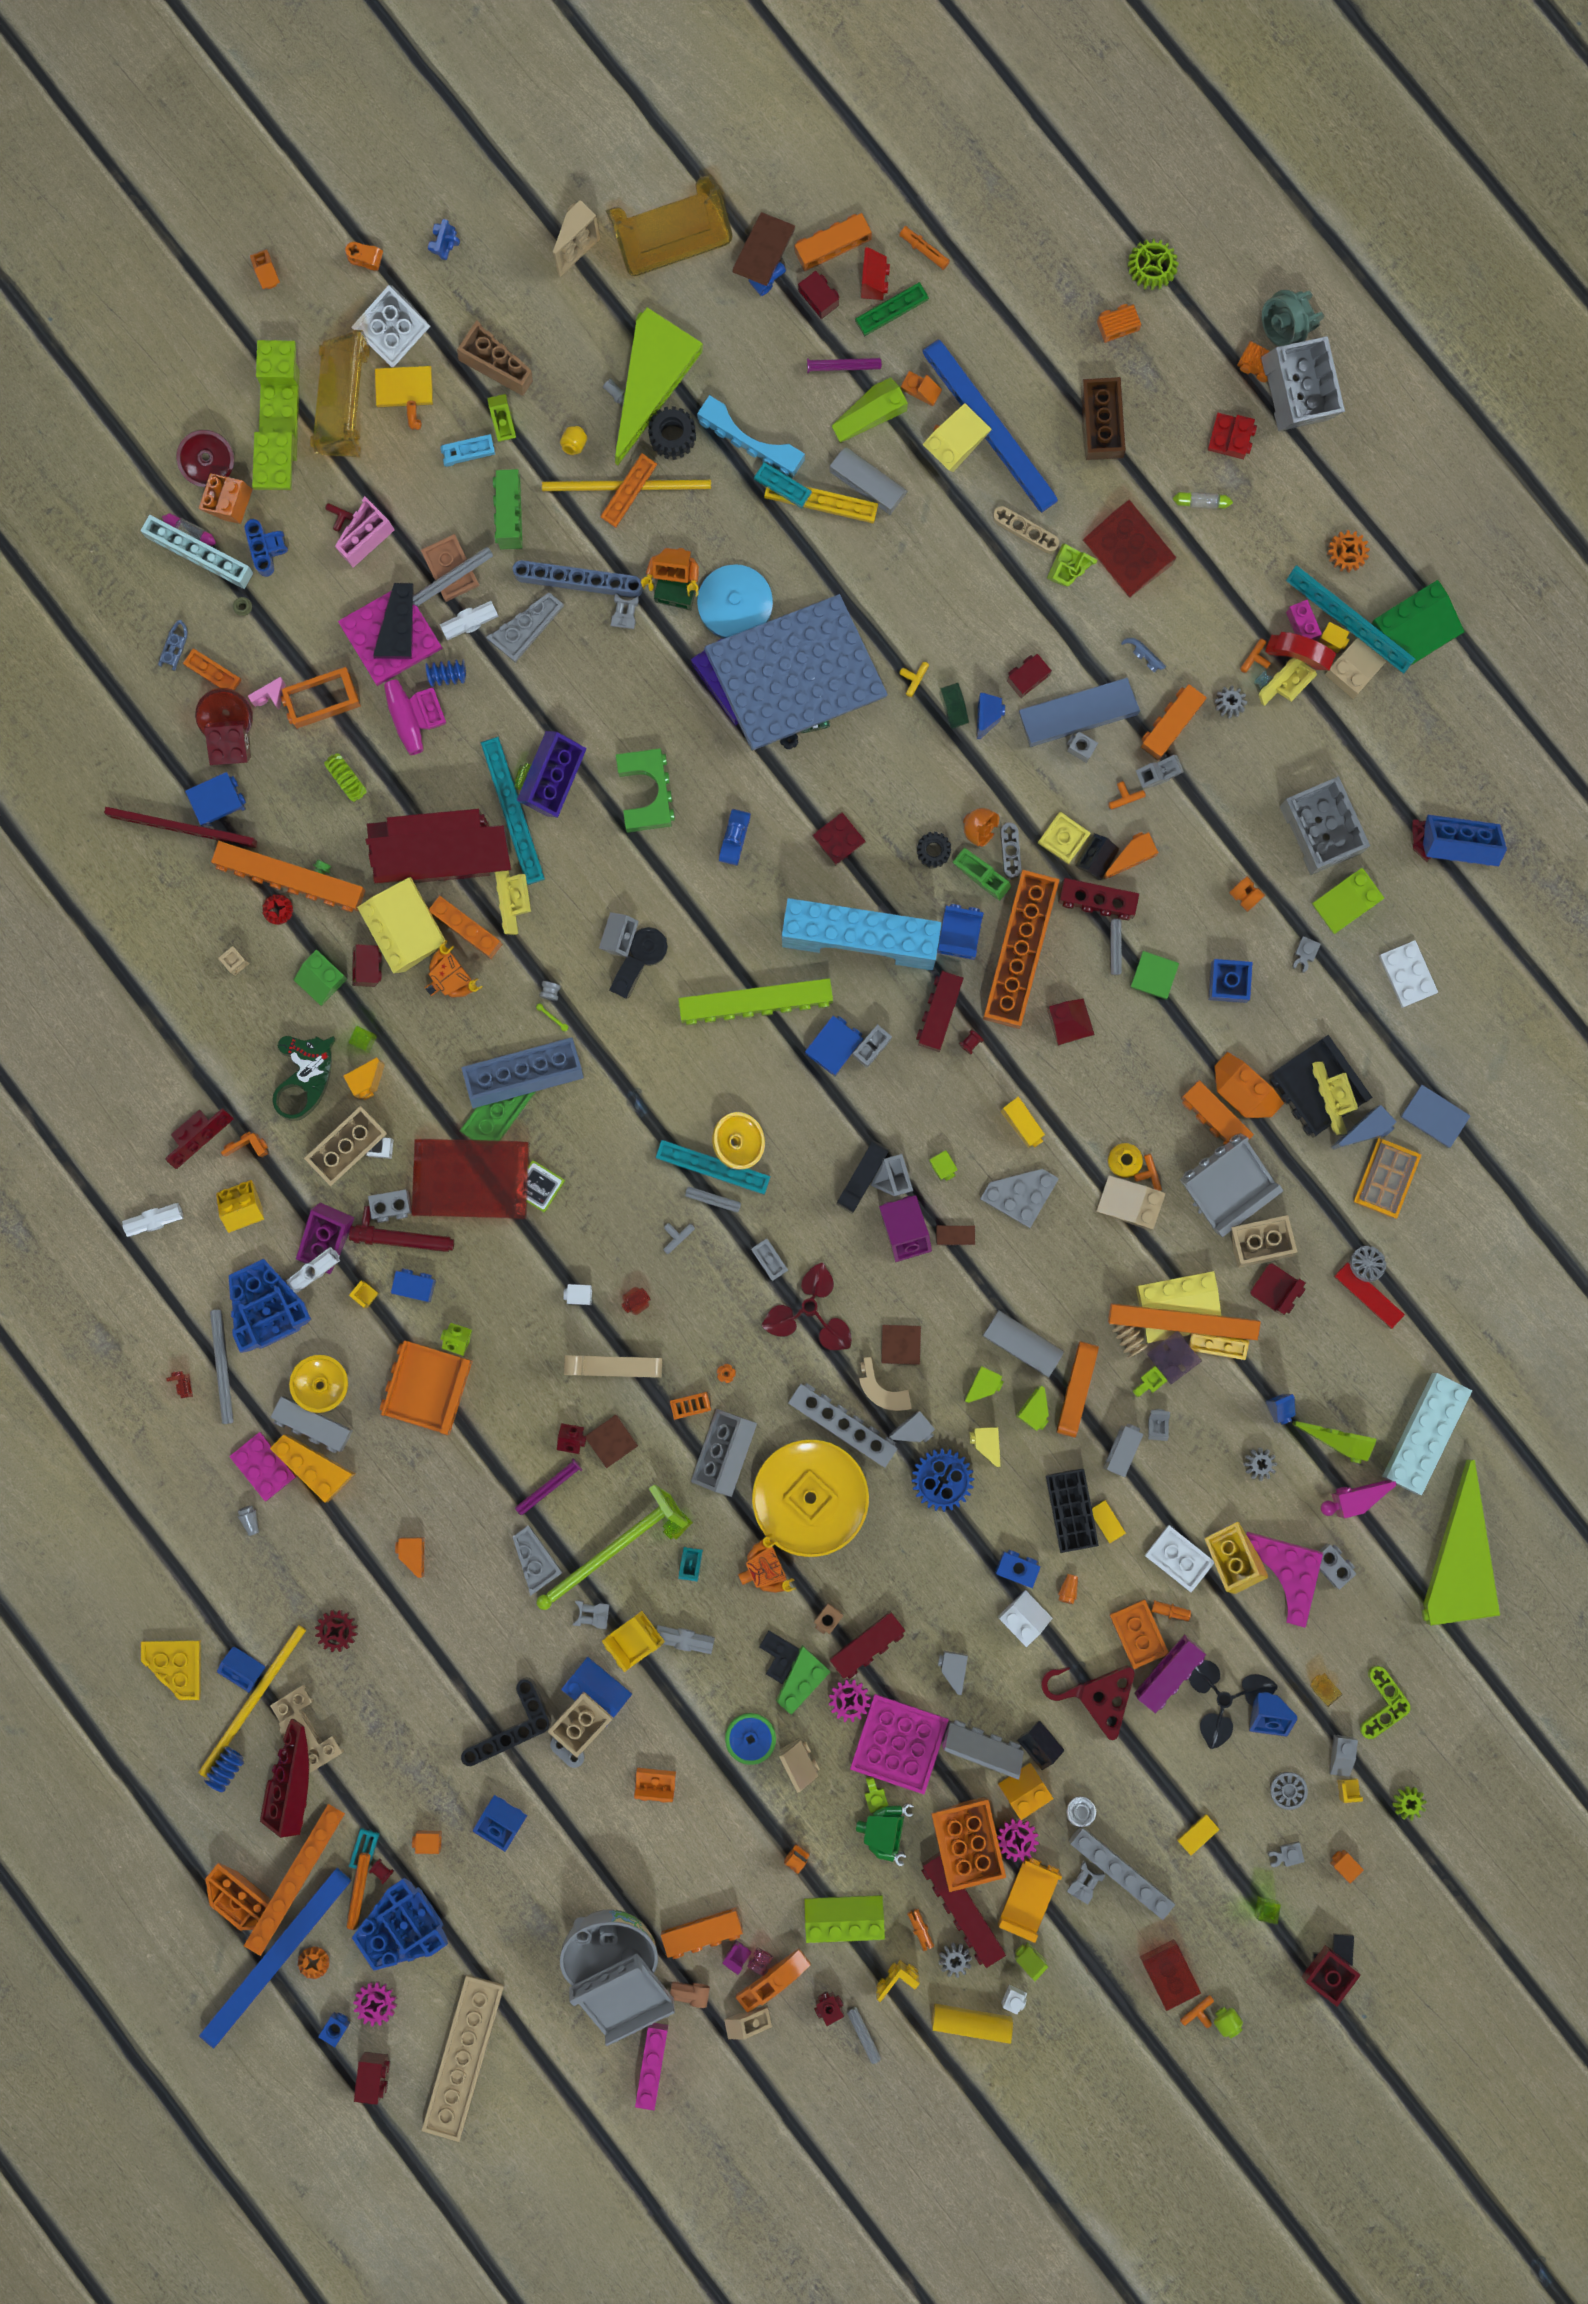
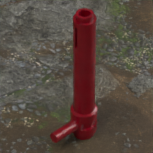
M364 1206L362 1225H351L349 1232V1241H354L357 1244L365 1242L366 1245L382 1244L449 1252L453 1251L455 1242L454 1239L447 1236L378 1229L375 1226H369L371 1217L370 1206Z

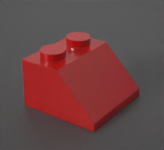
M865 247L861 298L883 300L884 293L888 294L889 282H885V275L889 276L890 264H887V256L869 247Z

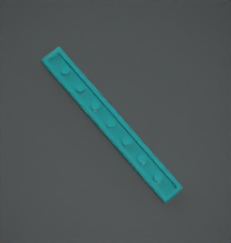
M1296 565L1286 579L1290 585L1403 674L1408 670L1415 660L1413 656Z
M499 737L480 742L522 872L526 875L527 886L543 881L545 878L521 804L517 801L518 795Z

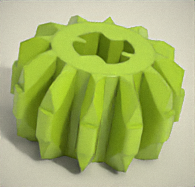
M1405 1786V1792L1398 1789L1400 1795L1393 1796L1398 1801L1392 1803L1393 1807H1398L1395 1813L1397 1815L1401 1814V1818L1404 1820L1407 1817L1411 1821L1414 1820V1814L1420 1818L1421 1814L1419 1811H1426L1421 1806L1427 1803L1425 1799H1421L1424 1794L1418 1792L1416 1787L1410 1790L1409 1786ZM1407 1800L1413 1801V1802H1411V1803H1412V1806H1411V1807L1407 1806V1805H1408V1803H1406Z

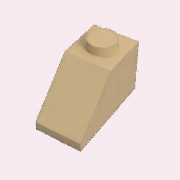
M768 2007L751 2010L748 2013H738L724 2019L728 2039L744 2040L772 2027Z

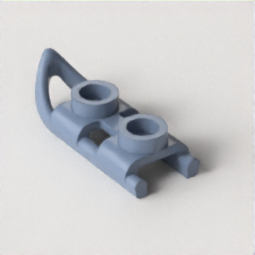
M178 620L171 628L158 666L162 667V664L166 663L173 666V671L176 670L188 635L187 627L182 620ZM179 624L182 625L184 630L183 637L174 634ZM176 647L179 648L177 655L173 654Z
M1127 638L1121 642V645L1126 643L1135 645L1136 648L1133 653L1140 659L1144 657L1148 661L1147 666L1153 672L1166 668L1141 641L1135 638Z

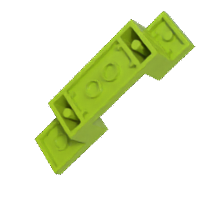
M257 340L256 378L260 383L259 432H254L252 488L254 490H292V462L297 461L300 369L296 363V342L287 340Z

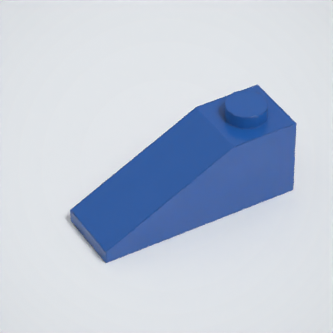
M1281 1394L1265 1401L1274 1423L1286 1424L1292 1421L1291 1417L1296 1415L1295 1397L1293 1394Z

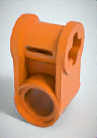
M357 242L347 244L345 252L351 264L373 271L379 270L383 255L382 249Z

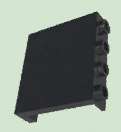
M1329 1035L1269 1074L1271 1085L1275 1089H1279L1283 1102L1286 1105H1290L1292 1115L1296 1120L1302 1122L1304 1125L1302 1126L1303 1131L1307 1136L1311 1135L1312 1138L1330 1127L1332 1122L1330 1115L1325 1110L1326 1103L1324 1097L1319 1092V1083L1313 1074L1312 1063L1323 1062L1329 1078L1346 1073L1358 1107L1373 1098Z

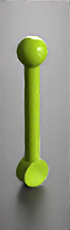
M541 1003L536 1005V1009L542 1011L557 1023L562 1031H568L569 1027L567 1024L561 1023L544 1009Z

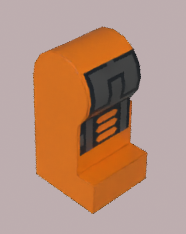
M795 1844L784 1859V1864L796 1874H799L807 1863L810 1854L798 1844Z

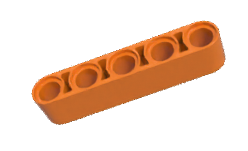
M1082 1341L1078 1344L1056 1433L1076 1438L1099 1346Z

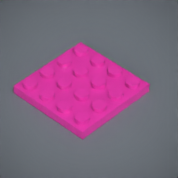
M391 591L338 621L376 686L442 649L417 605L413 604L412 659L373 657Z
M874 1694L850 1770L925 1794L949 1719Z

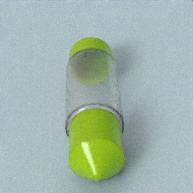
M1178 492L1173 497L1174 502L1178 506H1190L1193 508L1225 509L1233 504V501L1227 495L1216 493Z

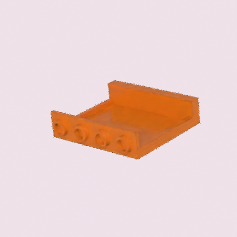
M404 1341L403 1344L400 1343L397 1350L399 1358L397 1362H394L391 1370L393 1377L391 1381H388L385 1389L388 1392L386 1400H382L380 1405L381 1415L450 1435L473 1361L409 1341Z

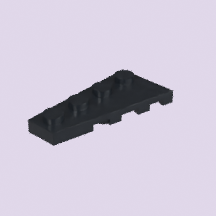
M413 583L393 584L373 654L374 658L412 659Z

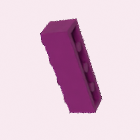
M1184 1634L1134 1692L1137 1699L1156 1714L1158 1710L1164 1708L1169 1697L1177 1693L1182 1682L1190 1678L1195 1667L1203 1663L1206 1653Z

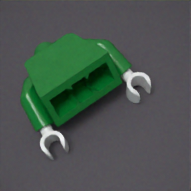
M905 1804L903 1807L885 1806L876 1810L873 1815H869L867 1822L860 1820L857 1822L856 1832L865 1834L864 1844L868 1845L869 1850L878 1859L890 1862L895 1861L899 1866L904 1865L902 1861H898V1858L901 1856L906 1858V1855L899 1851L904 1816L900 1815L903 1813L909 1817L913 1816V1813H906L908 1807H914L911 1804Z

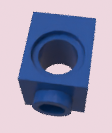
M334 2012L320 2033L319 2038L336 2047L351 2022L348 2021L344 2014ZM337 2024L340 2027V2032H334L331 2029V2025Z

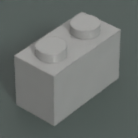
M610 912L599 949L613 955L628 957L639 921L627 915Z

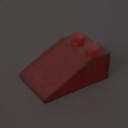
M1174 1939L1140 1956L1166 2011L1201 1994L1188 1964Z

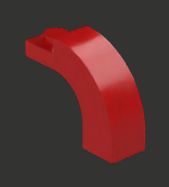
M1289 632L1271 635L1265 650L1269 655L1293 657L1307 663L1315 670L1330 671L1336 655L1333 650L1313 639Z

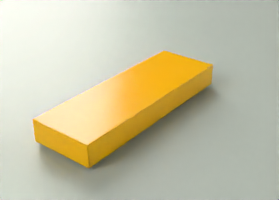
M1191 1333L1188 1350L1246 1360L1249 1340Z

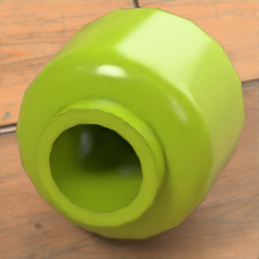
M1222 2007L1216 2011L1214 2025L1223 2037L1231 2039L1243 2030L1241 2028L1243 2021L1234 2008L1226 2009Z

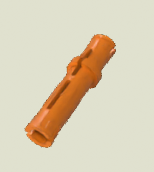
M907 226L901 230L899 236L911 244V248L920 251L942 268V270L948 266L950 259L923 240V236H918Z

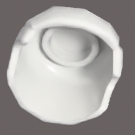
M1075 1797L1067 1805L1066 1814L1068 1820L1073 1825L1086 1827L1095 1820L1096 1809L1095 1805L1088 1798Z

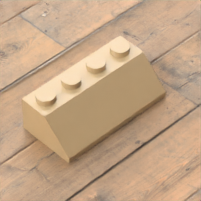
M361 1105L304 1159L332 1186L374 1147L387 1132Z

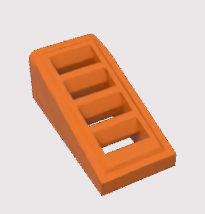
M707 1392L670 1401L674 1420L712 1411ZM700 1397H702L705 1407L704 1409H701L700 1407ZM692 1399H695L697 1407L695 1411L693 1410ZM684 1401L688 1402L690 1412L686 1413ZM680 1402L682 1414H678L676 1403Z

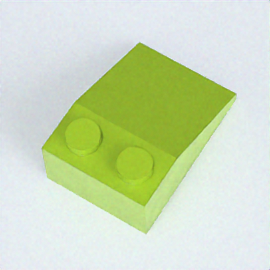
M1362 867L1313 902L1312 905L1332 933L1336 934L1385 898Z

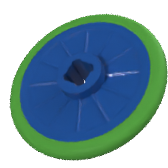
M746 1713L736 1717L730 1723L726 1731L725 1743L728 1752L735 1760L746 1765H755L765 1761L772 1754L776 1745V1733L772 1724L765 1717L755 1713ZM753 1735L755 1741L748 1743L746 1737Z

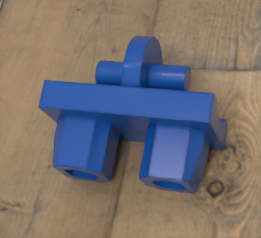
M442 219L441 224H434L433 234L437 237V241H430L428 245V250L438 255L442 260H447L449 251L453 249V246H459L460 239L456 237V228L451 226L448 220Z

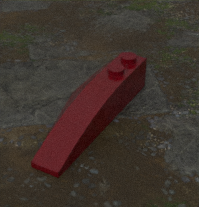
M290 1719L283 1738L284 1747L280 1748L278 1752L279 1761L272 1768L274 1774L266 1785L260 1822L280 1838L300 1835L304 1812L307 1806L309 1784L308 1744L305 1727L295 1719Z

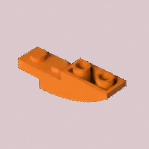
M797 1949L768 1969L767 1974L736 1994V1999L748 2013L758 2005H764L783 1991L811 1966V1963L803 1952Z

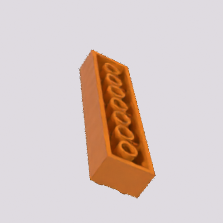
M1022 870L983 1020L1020 1029L1060 879Z

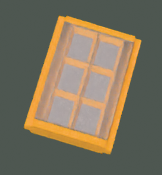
M1378 1138L1353 1202L1397 1219L1421 1154Z

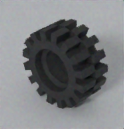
M938 832L924 834L917 845L918 859L929 868L930 866L933 868L943 866L951 854L949 839L945 838L942 833L938 834ZM931 843H937L941 847V853L936 857H932L927 853L926 848Z

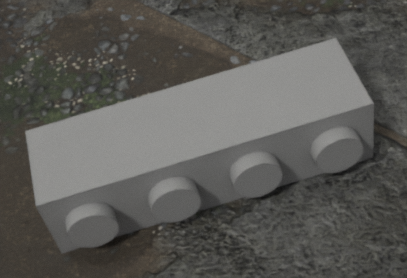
M285 1396L280 1397L270 1417L275 1420V1424L283 1428L286 1425L292 1428L291 1432L302 1436V1434L309 1436L308 1440L319 1445L321 1442L327 1445L326 1449L333 1453L344 1450L353 1430L319 1413L304 1410L295 1401Z

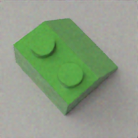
M315 950L302 964L294 978V981L320 1006L347 980L318 950Z

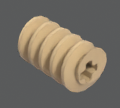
M1109 1324L1110 1326L1116 1325L1113 1333H1120L1116 1339H1123L1120 1346H1127L1123 1351L1124 1353H1130L1127 1358L1140 1353L1148 1346L1147 1344H1140L1144 1338L1137 1337L1140 1330H1133L1135 1326Z

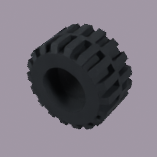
M672 406V409L668 410V407H664V411L658 410L657 416L653 415L652 422H649L650 444L659 456L664 455L665 459H669L670 456L673 460H676V456L683 458L685 452L687 454L691 452L690 448L694 447V441H696V430L693 418H690L688 412L684 413V409L676 410V407ZM669 426H677L683 430L682 436L672 441L663 438L661 434Z

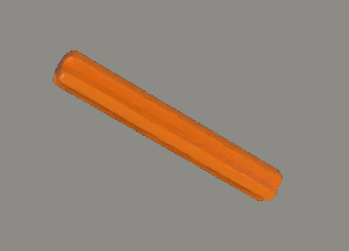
M361 1853L359 1855L346 1926L351 1930H356L358 1927L370 1862V1854Z

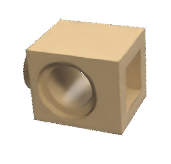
M233 946L218 958L234 976L250 964Z

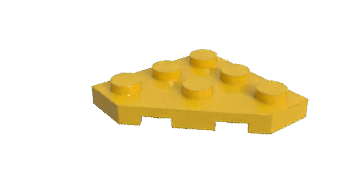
M201 1640L141 1641V1662L174 1693L178 1700L201 1699Z

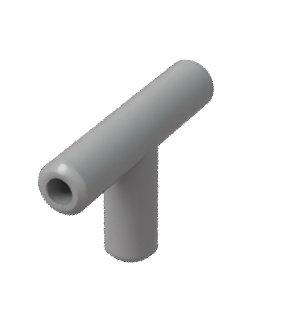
M667 1223L664 1229L672 1236L673 1240L663 1248L664 1252L669 1254L695 1230V1227L689 1224L683 1231L678 1233L670 1223Z

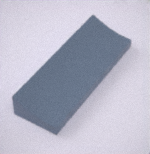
M1125 678L1019 710V715L1029 746L1033 747L1139 714L1140 709L1129 680Z
M573 1037L461 1067L472 1108L584 1078Z

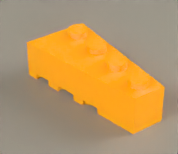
M288 1434L282 1435L270 1448L325 1503L329 1502L356 1474Z

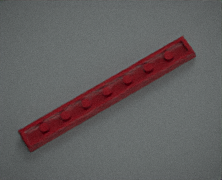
M105 807L104 811L106 816L117 820L256 848L257 840L253 837Z

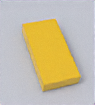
M1106 1500L1092 1507L1094 1520L1109 1544L1126 1534Z
M1205 1814L1177 1841L1190 1855H1193L1220 1829Z

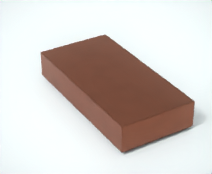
M936 1226V1245H975V1226Z

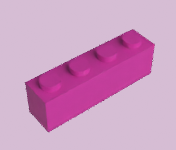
M653 2023L648 2026L635 2108L655 2111L669 2025Z

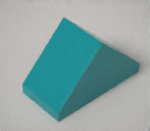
M683 1548L678 1579L698 1582L703 1550Z

